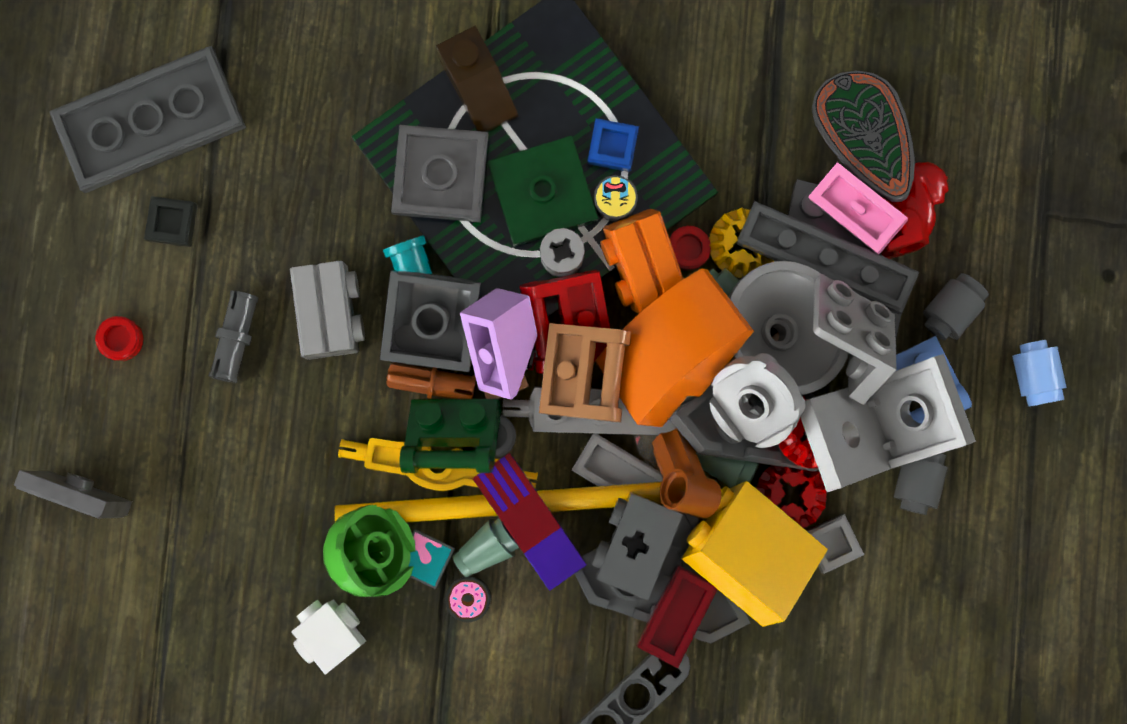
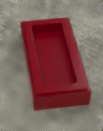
M677 565L636 646L678 668L718 589L706 579Z

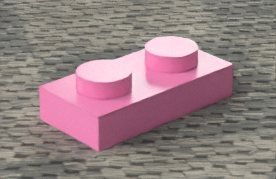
M838 162L809 195V199L878 255L908 221L904 214Z

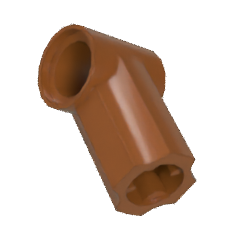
M677 428L667 433H660L654 439L652 445L654 447V456L663 477L659 494L661 503L664 507L673 511L702 519L711 517L717 511L721 502L722 493L720 485L716 480L705 476L696 451Z

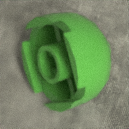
M367 505L342 515L331 526L323 546V560L328 575L342 590L359 597L385 596L402 588L410 578L414 567H409L411 560L410 552H415V540L409 525L398 512L390 508L383 509L377 507V505Z

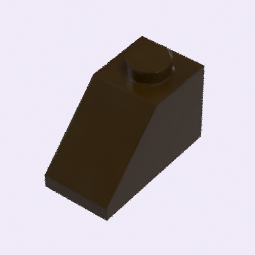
M476 25L436 45L439 60L477 131L490 132L518 117L499 69Z

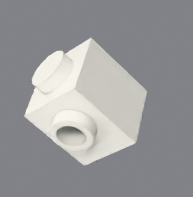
M334 599L324 605L319 600L313 602L296 616L301 624L291 631L297 638L293 645L300 656L309 664L315 661L324 674L331 671L366 642L365 638L356 628L360 621L355 613L344 602L338 606Z

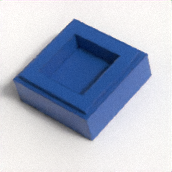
M596 118L587 164L630 172L639 126Z

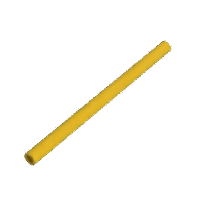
M662 482L537 491L551 512L614 508L618 498L627 501L630 492L662 504L659 495ZM484 495L335 506V522L342 515L367 505H377V507L383 509L390 508L398 512L406 523L498 516Z

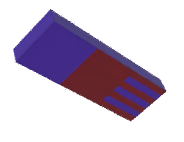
M508 453L494 463L492 473H479L472 478L549 591L587 565L511 453Z

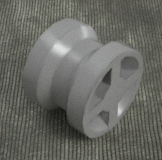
M565 228L554 229L547 233L540 246L541 263L547 272L556 277H563L575 274L582 266L585 251L584 243L578 234Z

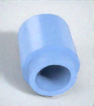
M1047 340L1019 345L1021 354H1016L1012 357L1021 397L1026 396L1028 407L1065 400L1062 389L1067 387L1058 347L1048 348Z

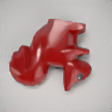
M915 163L914 180L907 199L902 202H891L885 199L904 214L908 221L883 249L882 256L892 259L916 252L929 244V236L936 222L934 205L942 204L945 199V193L949 191L948 178L945 172L934 163Z

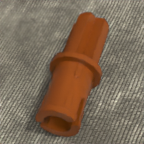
M392 362L388 369L386 382L389 388L427 394V399H432L433 396L448 399H473L476 377L475 375L470 376L438 370L435 367L431 369Z

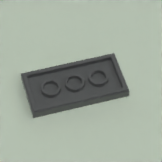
M212 46L49 111L80 191L83 193H88L246 128Z

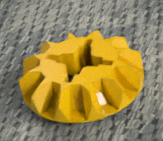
M744 208L725 213L715 223L709 237L711 243L710 254L714 263L721 270L726 268L736 278H742L757 267L774 262V260L756 252H753L756 257L754 258L745 249L735 251L732 254L729 253L738 240L734 227L738 232H741L750 210Z

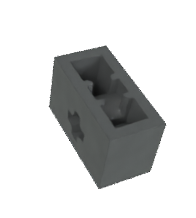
M632 492L629 493L627 501L618 498L609 520L610 524L616 526L610 543L601 540L592 562V566L599 568L596 575L597 580L649 600L683 514ZM637 530L642 533L641 539L647 547L644 551L637 549L632 556L627 554L628 547L622 541L625 536L633 537Z

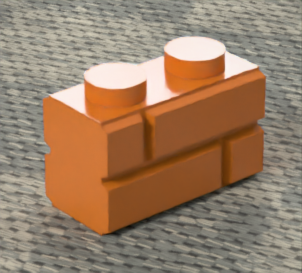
M647 209L603 227L606 239L600 241L601 249L608 265H616L621 281L616 282L615 287L624 307L631 306V309L639 314L659 296L683 280L660 211Z

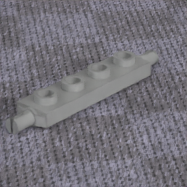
M538 386L534 387L530 400L503 398V407L520 408L503 409V416L528 417L533 432L659 435L660 433H667L676 429L670 418L663 427L637 425L620 398L618 408L622 409L621 423L539 413L542 387ZM591 388L589 405L600 406L602 388ZM687 396L686 399L682 402V404L673 413V415H675L679 410H681L696 396Z

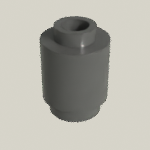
M961 273L956 279H950L923 311L927 319L925 322L926 328L942 340H946L948 337L959 339L985 308L984 301L989 296V293L978 281L969 275Z
M940 453L901 466L893 498L902 500L900 509L922 515H927L928 508L938 509L948 467L944 466L946 455Z

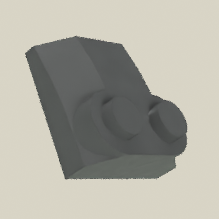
M391 270L380 360L469 372L471 369V357L460 312L479 300L481 282L421 272Z

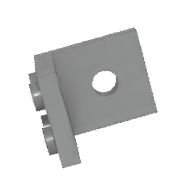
M944 354L895 371L864 405L848 397V388L806 400V408L800 416L827 492L843 488L892 468L976 442ZM912 401L918 402L924 410L925 417L922 424L914 421L910 415L909 408Z

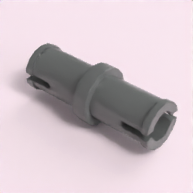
M230 291V299L222 328H217L215 335L219 341L209 377L225 382L237 383L245 346H250L252 336L248 334L256 303H258V297L240 291Z

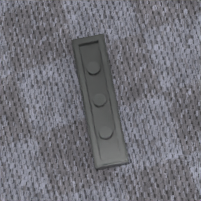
M756 201L751 207L736 242L737 245L776 262L791 261L809 266L834 281L839 280L846 283L854 292L870 301H878L884 304L890 311L897 314L903 312L919 274L918 271Z

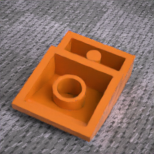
M701 268L681 280L643 309L622 329L631 332L630 346H625L619 398L637 425L663 427L687 396L701 397L713 382L715 376L729 363L752 335L754 330L708 269ZM607 347L595 360L603 374Z

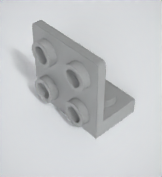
M820 274L815 280L813 332L820 338L849 353L846 369L848 397L864 405L897 370L895 314L884 304L878 301H870L854 292L846 283L839 280L834 281Z

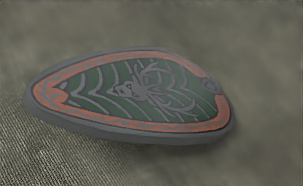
M857 70L843 72L826 80L815 93L812 105L814 122L823 139L843 165L878 195L891 202L904 201L910 194L914 180L915 156L907 116L898 93L887 80L870 72Z

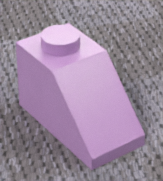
M496 288L461 311L460 315L478 389L511 400L518 394L538 334L530 297Z

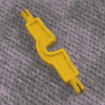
M370 438L368 444L341 439L340 447L357 451L352 452L339 449L338 457L365 461L364 466L367 469L406 475L419 486L435 491L455 490L464 485L478 488L472 479L479 474L476 469H445L442 473H434L431 468H419L417 473H402L400 469V451L405 442ZM422 447V450H432V447ZM523 471L528 479L537 481L538 472ZM531 482L534 488H536V483Z

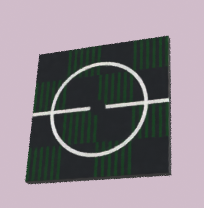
M542 0L484 41L499 69L518 117L488 132L481 222L409 217L453 277L481 282L479 299H481L496 288L521 294L519 286L522 284L558 278L547 272L541 263L540 246L543 239L517 247L513 246L487 161L572 135L592 200L594 199L595 189L600 181L609 176H623L633 183L638 194L637 205L632 215L647 209L660 211L667 231L715 197L718 191L574 0ZM444 70L351 137L393 193L399 125L469 131L477 130ZM596 118L639 126L630 172L587 164ZM596 211L598 222L572 229V231L580 236L584 243L585 251L582 266L576 273L597 269L600 271L602 279L617 268L616 265H608L600 245V241L606 239L603 227L615 221L606 220ZM556 295L544 298L548 318L559 310Z

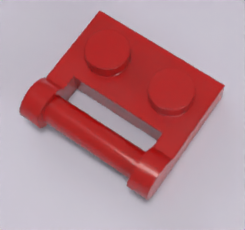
M597 269L545 281L528 282L519 286L520 293L530 297L538 334L535 342L537 357L534 358L536 373H544L549 330L545 297L557 296L561 322L564 325L610 329L600 271ZM596 343L594 362H596L595 360L607 347L606 343Z

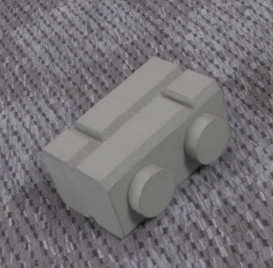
M343 261L290 268L301 357L311 360L358 353V342L365 341V330L362 315H354L352 298L359 297L356 271L349 272L348 266Z

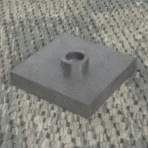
M399 125L391 213L399 216L481 222L488 132Z
M19 470L14 483L18 490L98 519L127 516L133 502L94 488V481L71 473H67V476L64 477L50 471Z

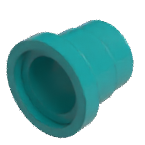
M424 235L383 249L385 258L390 257L395 271L432 274L428 264L429 260L423 247L424 244H427Z

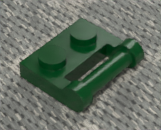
M412 399L405 443L400 451L401 472L417 473L419 468L476 469L477 473H492L501 416L499 400ZM422 447H477L476 450H422Z

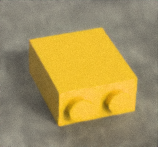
M748 481L731 488L725 486L721 489V502L714 515L707 518L706 521H701L688 535L686 542L690 546L681 559L762 627L784 622L828 549Z

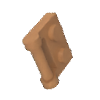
M549 323L539 413L621 423L622 409L618 408L625 346H630L631 332L619 329ZM596 343H606L607 349L600 406L589 405Z

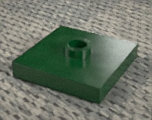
M572 135L487 161L514 247L543 239L547 233L554 229L565 228L572 230L598 222V216Z

